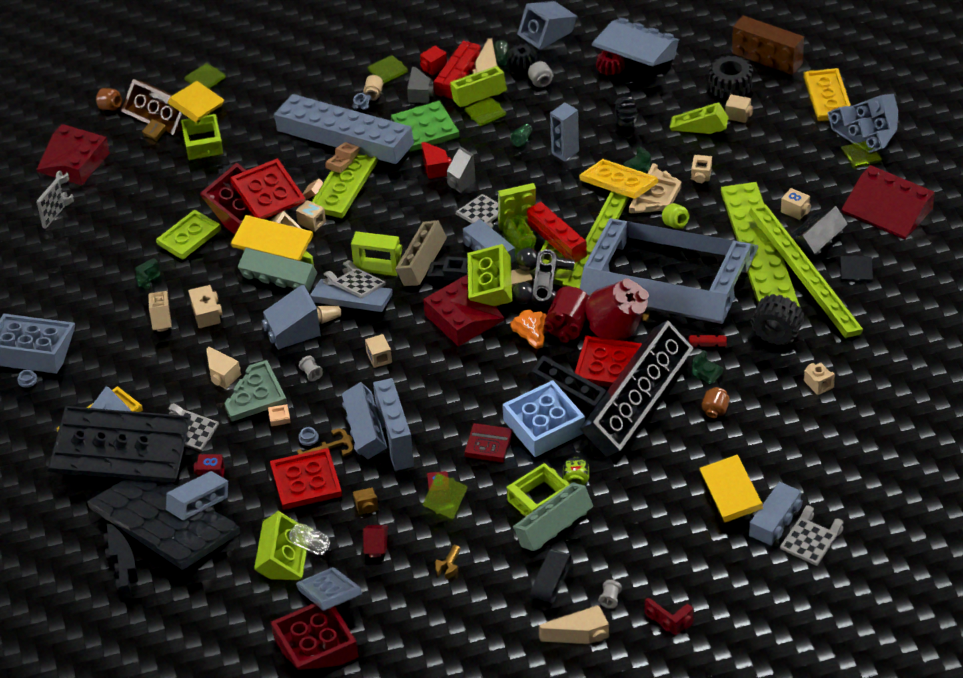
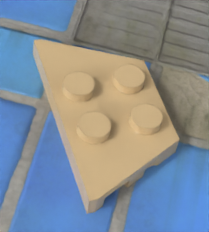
M653 163L647 174L658 177V184L638 198L633 199L629 206V213L663 211L667 205L674 202L681 189V181L672 177L666 171H660L658 165Z

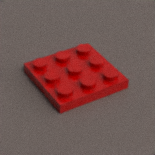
M278 158L232 176L230 182L256 218L266 219L305 203L306 198Z
M585 336L575 373L598 386L611 387L642 343Z
M329 448L270 461L283 510L342 496Z

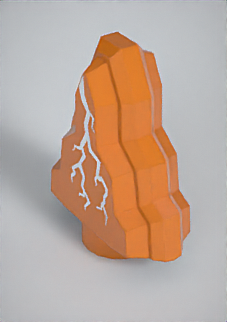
M525 310L510 322L513 332H517L520 337L527 339L530 345L536 349L543 347L545 340L543 334L546 332L543 325L546 314Z

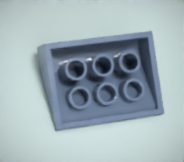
M619 18L612 21L592 44V46L655 66L675 59L679 39L674 38V35L669 33H659V30L655 28L647 29L640 23L632 24L628 22V19Z
M3 314L0 318V366L57 373L64 363L75 323Z

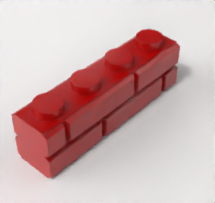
M467 41L461 42L433 82L435 95L453 98L450 82L469 76L470 72H473V69L476 67L475 62L481 53V46L479 44H471Z
M542 202L527 209L528 225L564 257L575 259L576 263L587 256L586 240L580 237L577 232L557 217Z

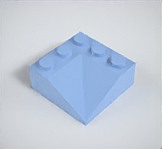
M553 380L503 404L504 422L512 429L534 457L584 434L580 427L585 422V416Z

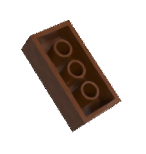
M742 16L733 26L732 54L792 75L803 64L804 36L746 16Z

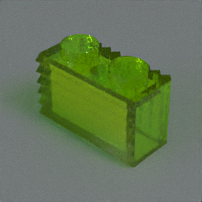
M521 215L507 216L502 235L505 240L515 247V254L517 255L523 248H535L534 245L537 238Z

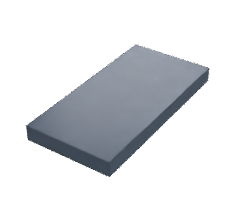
M320 279L310 294L315 303L382 312L392 296V289L381 287L361 299L333 284L326 285L323 283L324 279Z
M333 567L296 583L298 590L322 610L362 594L357 584Z

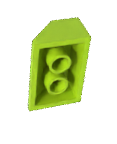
M503 244L468 253L469 300L492 306L512 302L511 256Z
M280 511L264 520L254 570L269 579H302L310 530Z

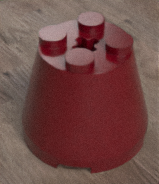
M629 278L595 290L587 298L584 307V313H586L590 323L589 328L600 338L628 339L636 331L647 308L648 292Z

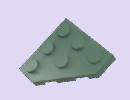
M267 360L248 366L245 376L239 380L233 389L234 393L231 398L226 400L225 409L231 421H235L266 411L269 407L287 404L286 397Z

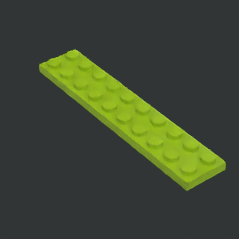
M757 182L721 187V194L736 240L758 245L757 252L747 271L757 303L764 296L775 294L776 296L783 295L785 298L788 297L791 301H795L797 306H800L783 257L749 214L751 207L764 205Z

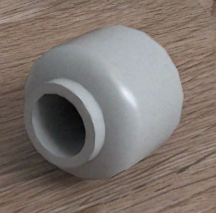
M536 62L528 70V76L536 87H545L553 79L552 71L545 62Z

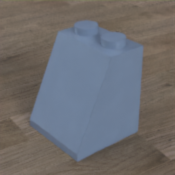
M555 1L527 4L518 35L538 49H543L571 33L577 16Z
M305 285L299 286L263 312V328L265 331H269L270 342L275 343L277 349L321 336L317 308Z

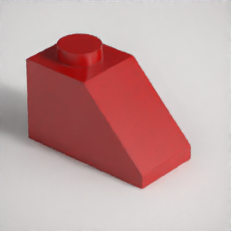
M421 142L422 157L428 178L447 176L451 158L447 157L446 151L426 142Z

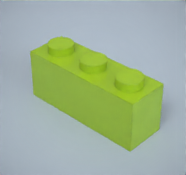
M498 66L450 82L453 101L459 107H465L473 102L483 101L487 97L499 95L501 92L507 91L504 72Z

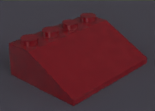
M870 165L860 176L841 212L906 240L933 209L935 192Z

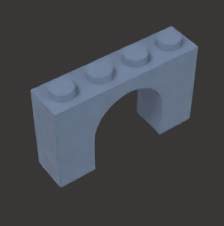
M393 378L373 382L376 409L381 427L386 428L390 458L394 470L414 467L411 433Z

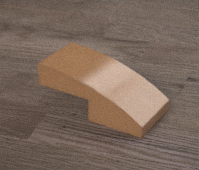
M344 142L335 149V155L326 161L325 168L338 173L343 172L355 159L360 151V147Z

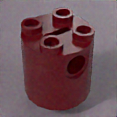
M566 286L560 288L545 317L544 329L564 343L577 338L587 319L584 307L589 295L577 287Z

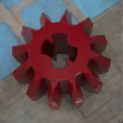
M602 51L597 57V70L600 71V74H606V76L612 75L614 77V74L620 75V72L624 71L625 58L609 51Z

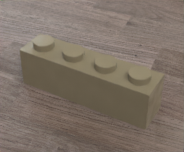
M439 220L422 222L395 268L404 286L420 285L429 270L431 262L434 261L447 237Z

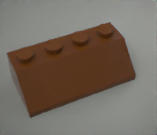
M133 79L123 104L122 112L148 124L152 119L166 125V132L177 135L182 130L181 120L190 119L167 103L169 98L173 96L172 94L145 82Z

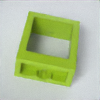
M216 114L207 115L201 118L200 122H194L191 119L181 120L189 160L223 154ZM210 131L215 133L213 138L189 141L188 135Z
M355 232L351 243L353 264L358 269L367 273L397 276L398 273L395 268L400 262L402 245H400L399 237ZM365 249L390 252L391 260L368 258L365 256Z
M543 463L507 486V500L527 517L570 484L567 480H563L553 468ZM545 482L556 493L536 504L526 493Z

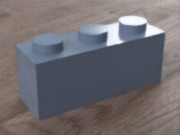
M563 103L550 113L551 152L553 155L566 161L579 151L578 110L567 103Z
M481 219L463 229V242L467 247L477 251L503 244L511 256V263L516 261L515 247Z
M210 471L168 492L166 510L181 520H185L226 499L228 481Z
M779 482L764 502L763 509L758 510L751 520L749 536L769 545H772L776 539H779L785 525L791 523L795 511L798 512L802 506L801 491Z

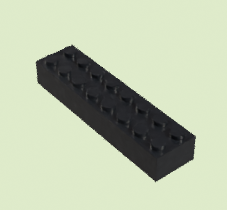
M669 321L653 328L580 427V430L606 457L623 448L693 350L689 342Z

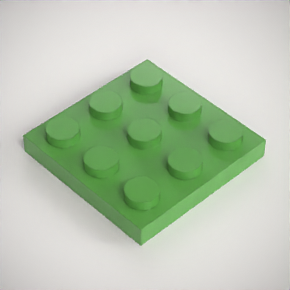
M440 101L391 115L393 122L412 127L414 144L410 147V152L421 149V142L434 145L459 137L458 129Z

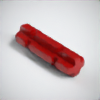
M690 335L689 344L692 347H697V345H700V347H715V345L725 347L727 338L725 335H718V337H715V335H700V337Z

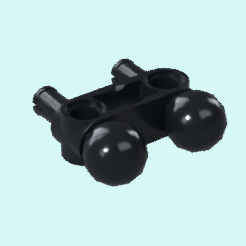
M530 247L521 249L516 255V263L524 271H532L536 268L534 286L527 282L517 283L512 288V299L521 306L528 305L529 303L534 304L538 308L550 306L557 293L552 290L555 270L574 271L575 259L558 258L556 253L548 249L538 251V253ZM543 260H549L550 263H549V264H545V263H543L542 261H543ZM544 294L546 295V297L539 298L537 295Z

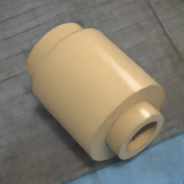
M376 75L367 77L364 94L370 95L371 100H376L381 95L383 80Z

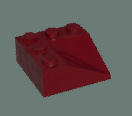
M62 124L52 135L38 165L37 172L56 177V173L62 171L63 176L68 173L69 182L83 185L109 155L107 137Z
M238 163L234 164L200 193L201 197L223 225L233 234L237 233L246 215L254 217L230 182L232 176L247 171Z
M468 274L423 299L425 316L458 346L504 321V317L496 306L469 300Z
M314 603L271 622L273 637L277 645L298 670L339 666L358 658L356 640L335 606L322 610Z

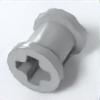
M306 356L300 361L299 368L306 372L307 378L310 381H315L322 376L323 369L316 365L315 359L312 356Z
M606 580L603 583L604 591L599 597V603L606 608H614L617 606V596L621 592L622 586L615 580Z

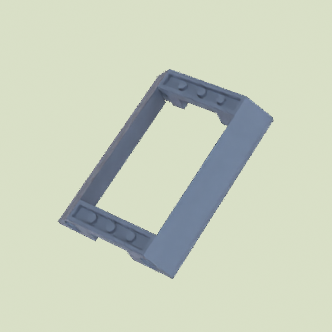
M610 218L583 268L580 289L590 295L599 288L629 278L648 292L649 297L646 309L723 324L735 298V283L741 272L747 273L757 252L758 245ZM628 235L629 238L726 255L709 291L609 272L608 264L616 249L623 250Z

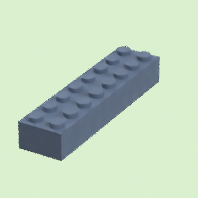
M294 94L274 114L277 131L333 147H338L347 142L360 147L358 154H368L369 157L373 158L375 156L379 160L397 164L414 144L411 126Z

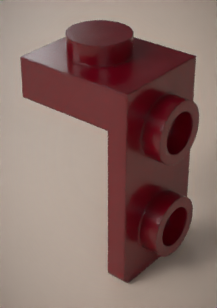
M649 597L645 599L646 615L650 619L656 620L666 631H670L675 636L692 625L694 621V608L688 603L674 615H671Z

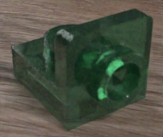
M639 147L637 148V156L624 162L623 166L646 172L651 168L652 158L648 151Z
M152 258L135 268L137 275L135 279L138 285L143 286L146 290L151 289L149 281L160 275L158 261Z
M704 350L692 360V374L710 384L723 373V367L707 360V352Z

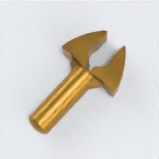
M453 545L445 561L436 560V573L438 577L441 571L446 568L448 569L445 573V579L454 576L458 572L457 565H453L460 551L458 545Z

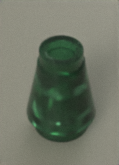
M498 40L493 45L497 65L504 66L507 64L509 45L504 40Z
M524 124L512 131L510 137L512 144L523 146L532 132V127L529 124Z

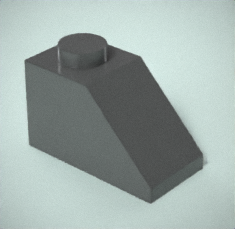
M412 67L407 88L408 102L429 103L430 96L434 94V87L431 86L430 78L416 67Z
M462 147L458 149L447 170L448 185L459 192H462L476 182L474 155Z

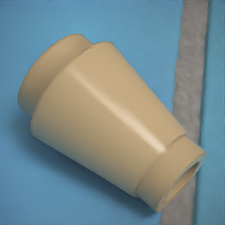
M316 306L320 325L341 317L339 306Z

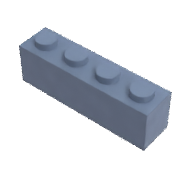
M360 382L342 393L344 400L342 404L348 415L346 419L351 426L350 434L355 441L354 448L356 452L370 459L386 449L387 445L372 391Z

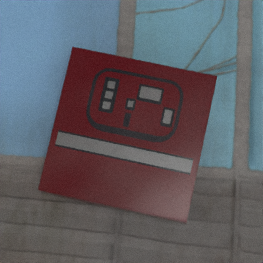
M474 423L464 452L465 457L504 462L512 437V429Z

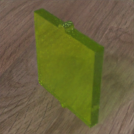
M393 55L368 66V70L373 75L379 76L383 80V84L408 72L402 61H398Z
M206 63L187 75L185 80L191 84L198 81L205 87L210 88L226 76L218 68H214Z
M491 97L465 108L471 119L475 120L479 126L506 115L500 104H497Z
M866 141L857 144L854 142L851 145L841 147L842 152L854 169L881 162V158L876 151L869 152L874 148H869Z
M437 473L422 505L436 511V514L441 513L453 519L468 486L455 481L453 477L450 479Z

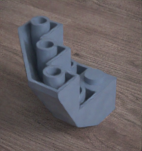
M894 94L880 95L854 106L839 107L827 112L831 128L867 153L885 148L897 130L898 108Z

